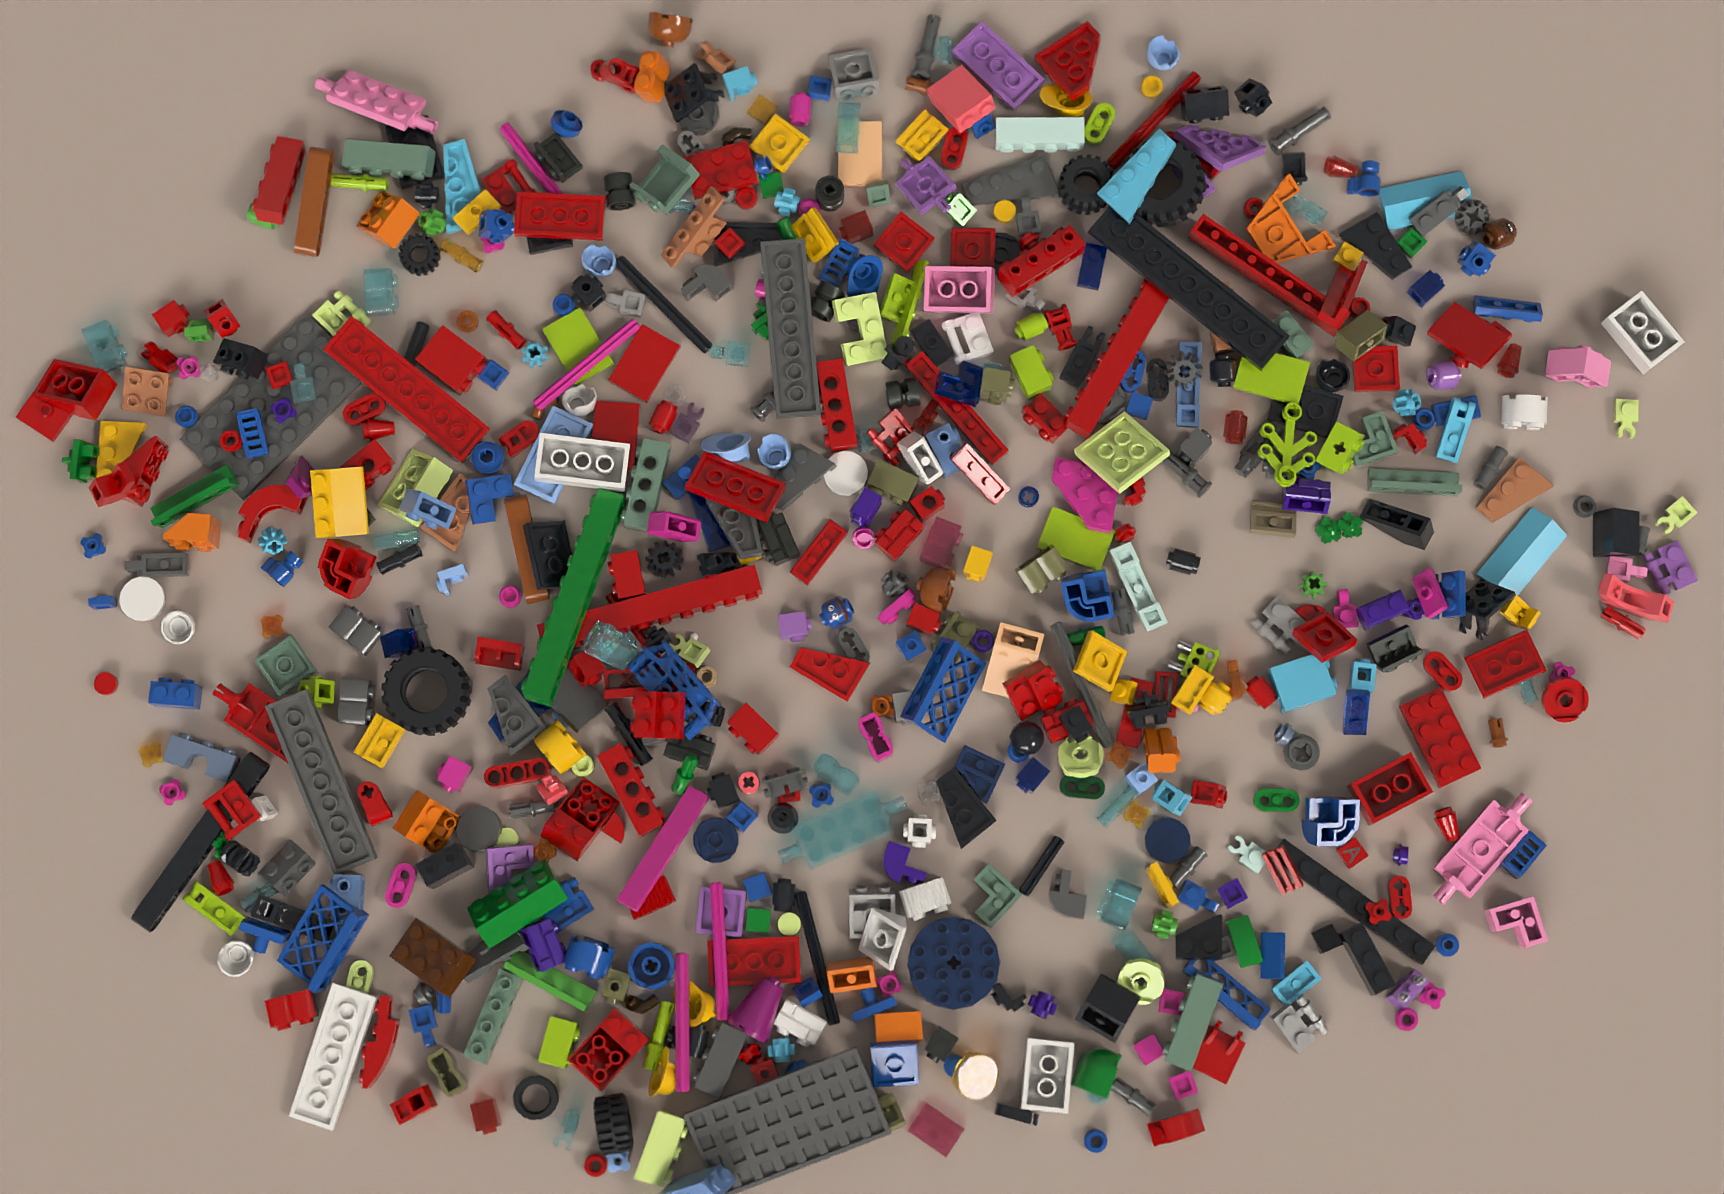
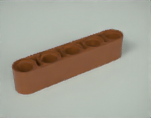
M310 147L294 244L295 254L318 257L320 254L334 164V150Z
M527 495L504 499L527 604L549 600L548 589L537 590L524 534L523 525L533 523Z

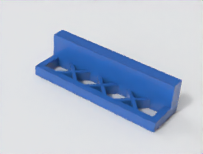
M1190 960L1182 970L1189 978L1190 976L1195 977L1197 971L1200 972L1193 966L1197 960ZM1205 960L1208 972L1203 974L1211 977L1212 974H1221L1225 977L1226 987H1222L1217 1001L1253 1031L1257 1030L1271 1008L1213 960ZM1211 966L1217 971L1211 972ZM1229 981L1235 986L1229 987ZM1230 989L1241 990L1244 1002L1237 1003L1230 997ZM1247 996L1253 1001L1247 1002ZM1256 1003L1263 1009L1257 1019L1248 1012L1247 1004Z

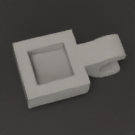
M1032 286L1013 298L1006 292L1005 297L1022 309L1028 305L1036 314L1044 310L1045 302L1034 296L1037 290Z
M624 290L623 296L607 293L605 302L608 306L620 307L619 313L641 318L646 294Z

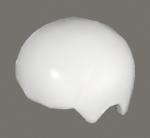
M584 384L570 387L564 391L562 397L565 410L575 416H585L592 412L597 401L595 388L588 389Z
M182 610L167 613L161 622V632L164 638L173 644L186 643L195 633L196 623L193 617Z
M231 940L220 949L217 959L218 966L226 975L239 977L251 968L254 952L251 946L243 940Z

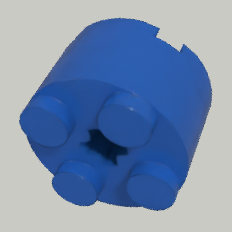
M572 934L565 955V969L573 972L583 970L587 972V976L595 979H600V977L607 975L616 948L613 946L608 949L609 944L589 937H584V940L578 939L579 935Z
M642 944L630 956L628 962L629 975L642 988L650 990L663 988L671 982L675 975V958L671 951L661 944ZM650 960L658 963V966L655 967V972L646 968L649 966Z

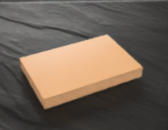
M838 121V178L842 181L844 187H865V184L882 181V121Z

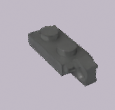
M1461 186L1453 192L1451 189L1446 192L1443 191L1408 219L1423 237L1462 206L1460 201L1469 194Z
M1267 419L1264 420L1239 452L1241 456L1234 469H1236L1240 476L1246 478L1253 471V468L1255 469L1263 459L1257 453L1260 446L1263 444H1269L1271 447L1274 446L1269 438H1264L1260 435V428L1265 423H1271L1275 428V432L1281 437L1285 432L1283 426ZM1265 427V432L1270 433V430ZM1262 448L1263 453L1268 454V451Z
M142 554L137 556V561H125V570L127 572H137L139 577L189 576V554Z

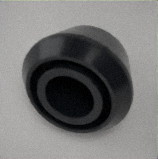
M778 803L769 810L767 819L773 831L786 834L795 829L799 817L797 810L792 805Z

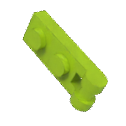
M196 880L192 885L193 889L189 894L186 893L182 900L230 936H234L240 928L241 921L247 917ZM201 893L204 895V898L199 903L196 898Z

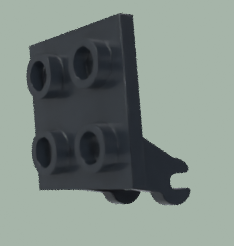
M693 63L665 84L664 95L675 122L678 123L705 102H719L718 96L725 97L722 90H711L704 85L713 84L711 79L718 80L715 73L708 74L699 70L698 65Z
M1482 579L1479 580L1466 592V616L1460 617L1459 631L1466 634L1465 627L1471 630L1473 615L1476 618L1477 625L1476 638L1483 640L1482 633L1488 636L1490 618L1516 595L1515 591Z

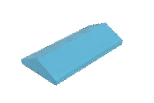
M1463 171L1380 188L1378 198L1384 221L1389 231L1413 226L1408 218L1443 191L1446 192L1451 189L1453 192L1461 186L1466 189L1469 195L1460 203L1470 200L1471 191ZM1454 212L1452 215H1450L1448 218H1453V217H1455V212Z
M1531 507L1477 572L1476 576L1487 582L1515 591V594L1519 595L1567 535L1553 519Z

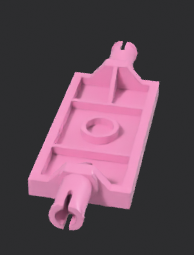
M349 69L337 82L322 76L316 80L315 89L326 92L327 101L403 131L410 127L413 129L419 128L434 134V131L436 132L438 121L421 115V111L426 106V99Z
M1520 793L1512 805L1506 808L1499 805L1495 800L1488 804L1434 867L1445 878L1443 885L1433 894L1436 900L1439 899L1438 902L1445 905L1446 901L1456 890L1460 891L1468 899L1475 894L1529 831L1520 822V816L1532 804L1530 798L1525 800L1527 796Z

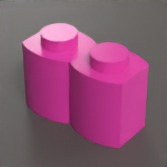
M873 712L860 718L859 730L862 737L868 742L872 758L879 763L892 757V743L888 736L883 733V724L877 714Z

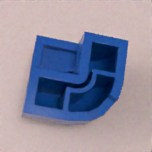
M1105 569L1087 573L1080 572L1062 578L1061 587L1068 612L1075 618L1083 622H1094L1115 617Z
M1346 797L1306 798L1305 820H1301L1302 831L1306 841L1315 846H1339L1346 844L1354 832L1358 831L1360 800Z

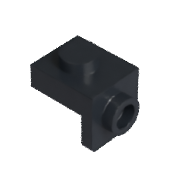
M1304 152L1282 154V179L1287 174H1291L1298 186L1302 185V182L1308 181Z
M1399 316L1383 317L1382 321L1387 324L1385 339L1389 338L1404 347L1411 346L1416 325Z
M1079 705L1058 717L1069 735L1067 739L1069 744L1074 741L1078 744L1089 737L1088 733L1093 729Z
M1001 983L992 987V998L998 1006L1002 1004L1006 1011L1012 1009L1015 1012L1025 1005L1023 1002L1027 998L1025 994L1012 1001Z

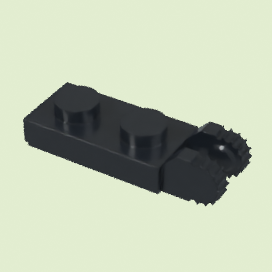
M1091 326L1087 327L1082 339H1079L1059 377L1060 380L1078 389L1093 363L1105 336L1103 332L1098 334L1094 345L1086 342L1093 332V327Z

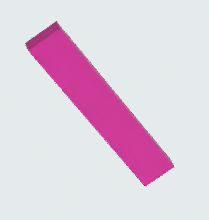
M689 785L616 899L619 903L638 912L708 802L709 796Z

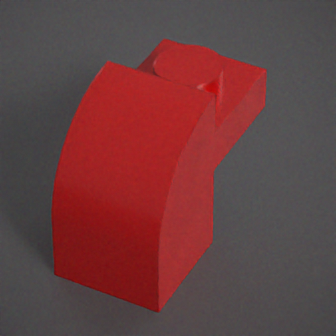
M126 461L118 463L112 473L95 478L89 486V490L98 507L117 502L129 496L137 489L135 474L128 467Z
M429 1084L402 1096L401 1099L391 1103L390 1106L398 1124L402 1125L436 1108L438 1104Z
M1198 1108L1147 1124L1153 1146L1179 1141L1205 1131Z

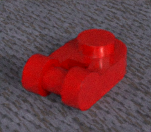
M523 421L502 435L498 440L502 446L505 445L508 449L507 453L510 458H514L536 441L540 431L534 422ZM517 436L520 442L515 445L512 439Z

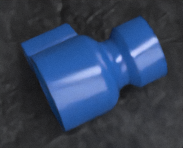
M1364 161L1362 163V173L1364 174L1360 177L1348 179L1347 194H1359L1365 197L1378 196L1380 194L1381 180L1377 174L1379 173L1380 164L1376 161Z
M290 551L285 556L283 562L270 557L260 568L282 587H285L293 578L294 569H298L304 562Z

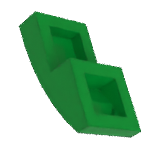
M1245 915L1227 920L1226 926L1230 933L1240 968L1263 963L1249 916Z

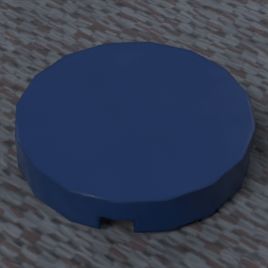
M710 818L703 821L696 829L693 842L697 854L703 860L710 863H722L729 860L736 853L739 838L735 827L729 821L722 818Z
M1161 818L1153 822L1145 835V847L1149 855L1162 863H1174L1182 859L1188 852L1191 844L1187 827L1179 820L1173 818Z

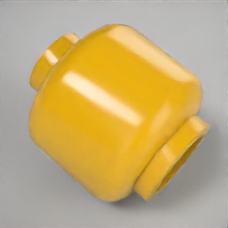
M1222 681L1218 683L1211 682L1200 699L1199 705L1212 715L1215 713L1221 714L1232 701V695L1228 692L1231 688Z

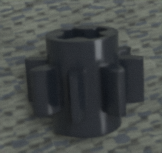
M422 181V185L415 187V202L420 203L422 208H432V204L439 202V187H434L432 181Z
M656 626L646 631L648 636L644 638L648 647L661 645V640L663 639L668 643L672 641L664 627L657 629Z

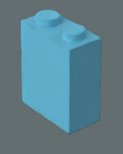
M1311 654L1272 667L1267 671L1272 687L1276 691L1275 695L1278 698L1277 701L1282 714L1328 699L1337 694L1338 686L1335 678L1330 677L1328 671L1330 664L1328 660L1321 663Z

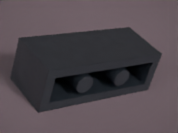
M1358 923L1338 934L1371 996L1377 995L1396 985L1363 923Z

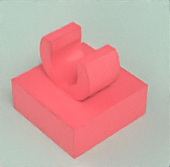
M549 774L542 778V783L537 785L539 794L548 806L568 795L566 787L557 775L552 777Z

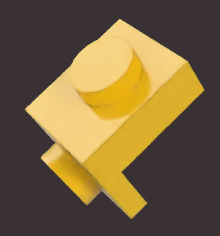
M1518 595L1509 600L1499 611L1515 627L1527 630L1531 629L1541 614L1538 609L1529 607Z

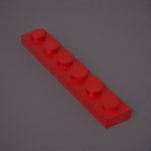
M923 351L905 365L908 371L916 377L921 386L991 466L1009 452L1008 448Z

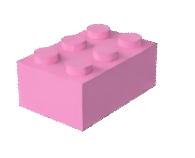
M925 266L924 311L928 313L994 314V268Z

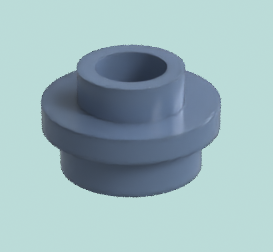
M1281 724L1274 732L1276 743L1286 745L1291 740L1295 731L1291 728L1290 724Z

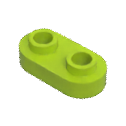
M1100 103L1095 107L1084 128V139L1088 144L1098 145L1104 140L1115 118V109L1111 104ZM1105 113L1108 117L1103 119L1100 117V114ZM1096 132L1098 136L1092 137L1090 133Z

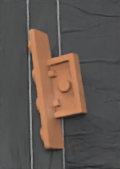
M711 186L661 253L662 258L670 267L675 268L686 252L702 257L726 225L723 218L714 215L725 200L716 188Z

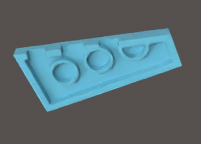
M1159 129L1098 191V196L1130 224L1136 210L1143 203L1148 190L1153 186L1158 173L1163 169L1174 151L1176 143Z
M465 139L443 145L447 235L462 230L453 220V217L481 193Z

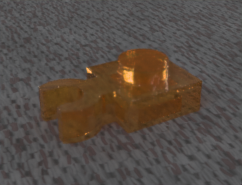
M1230 660L1226 662L1229 676L1228 683L1231 688L1232 701L1243 698L1246 688L1244 680H1240L1238 661Z

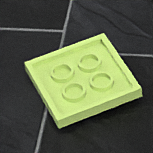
M1125 411L1074 449L1075 455L1119 494L1170 456V450Z

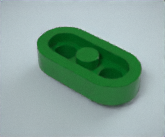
M1265 788L1257 791L1253 797L1255 808L1261 812L1288 813L1294 811L1300 803L1298 794L1291 789ZM1261 797L1268 799L1267 805H1263L1260 802ZM1284 797H1288L1291 800L1290 805L1283 803Z

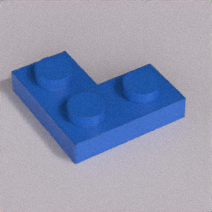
M510 474L465 480L472 525L496 521L492 499L514 496Z

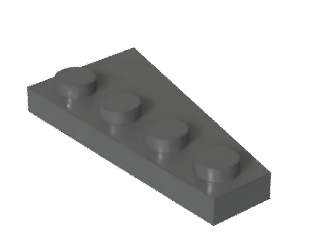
M1044 155L965 182L961 186L966 200L972 206L995 204L1002 200L1014 202L1026 196H1030L1031 200L1049 196L1051 198L1059 197L1058 189Z

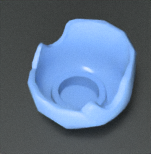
M1164 35L1153 37L1149 42L1146 57L1152 67L1165 71L1175 67L1179 61L1180 51L1173 40L1168 41L1164 38Z
M590 244L582 252L583 268L589 275L596 276L597 278L607 277L615 270L616 258L614 252L607 248L606 245L595 246Z
M776 433L764 436L762 444L757 449L760 462L768 469L777 470L785 466L791 457L790 444L782 435Z

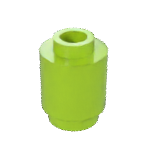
M1034 312L1016 321L1014 331L1018 339L1022 338L1024 341H1027L1044 333V330L1048 328V324L1041 312L1037 314Z

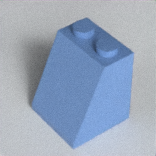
M719 1164L675 1178L659 1194H725L737 1180L728 1169Z

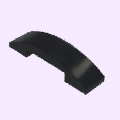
M259 894L251 917L294 931L305 910ZM313 913L310 916L311 927L320 925L318 915ZM324 918L325 924L334 923V921ZM335 925L327 926L328 939L332 940L337 935ZM321 928L313 929V938L323 942ZM306 931L300 933L302 935L307 936Z

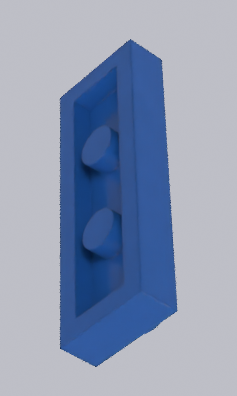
M1474 296V314L1482 317L1495 316L1506 320L1520 319L1525 322H1541L1542 320L1541 303Z

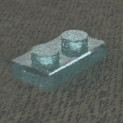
M1131 927L1111 940L1126 961L1143 958L1157 963Z

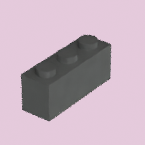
M722 1023L721 1027L717 1025L711 1037L715 1041L711 1048L707 1046L702 1060L705 1061L702 1069L698 1068L692 1081L696 1082L694 1087L720 1099L748 1035L725 1023Z

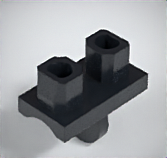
M901 336L895 341V344H888L884 349L888 354L881 363L890 370H897L902 363H908L912 359L909 354L914 349L913 340L907 336Z
M735 552L701 553L697 555V559L701 563L699 570L702 577H710L732 571L734 567L739 565Z
M1147 690L1141 691L1142 697L1134 699V703L1137 706L1125 708L1126 715L1131 720L1134 729L1146 727L1145 716L1153 715L1155 725L1167 723V712L1170 711L1166 700L1158 701L1156 694L1148 696Z

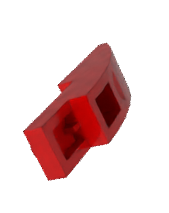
M380 995V1000L376 1001L375 1014H378V1021L373 1026V1037H376V1042L366 1041V1046L362 1047L361 1059L364 1060V1069L360 1070L359 1083H362V1088L365 1089L371 1088L379 1079L395 1047L400 1020L391 1019L393 996Z

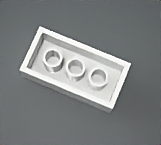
M540 433L534 476L535 481L625 492L630 444Z

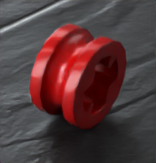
M601 59L595 60L590 66L591 75L598 82L606 81L599 72L596 74V68L605 62Z

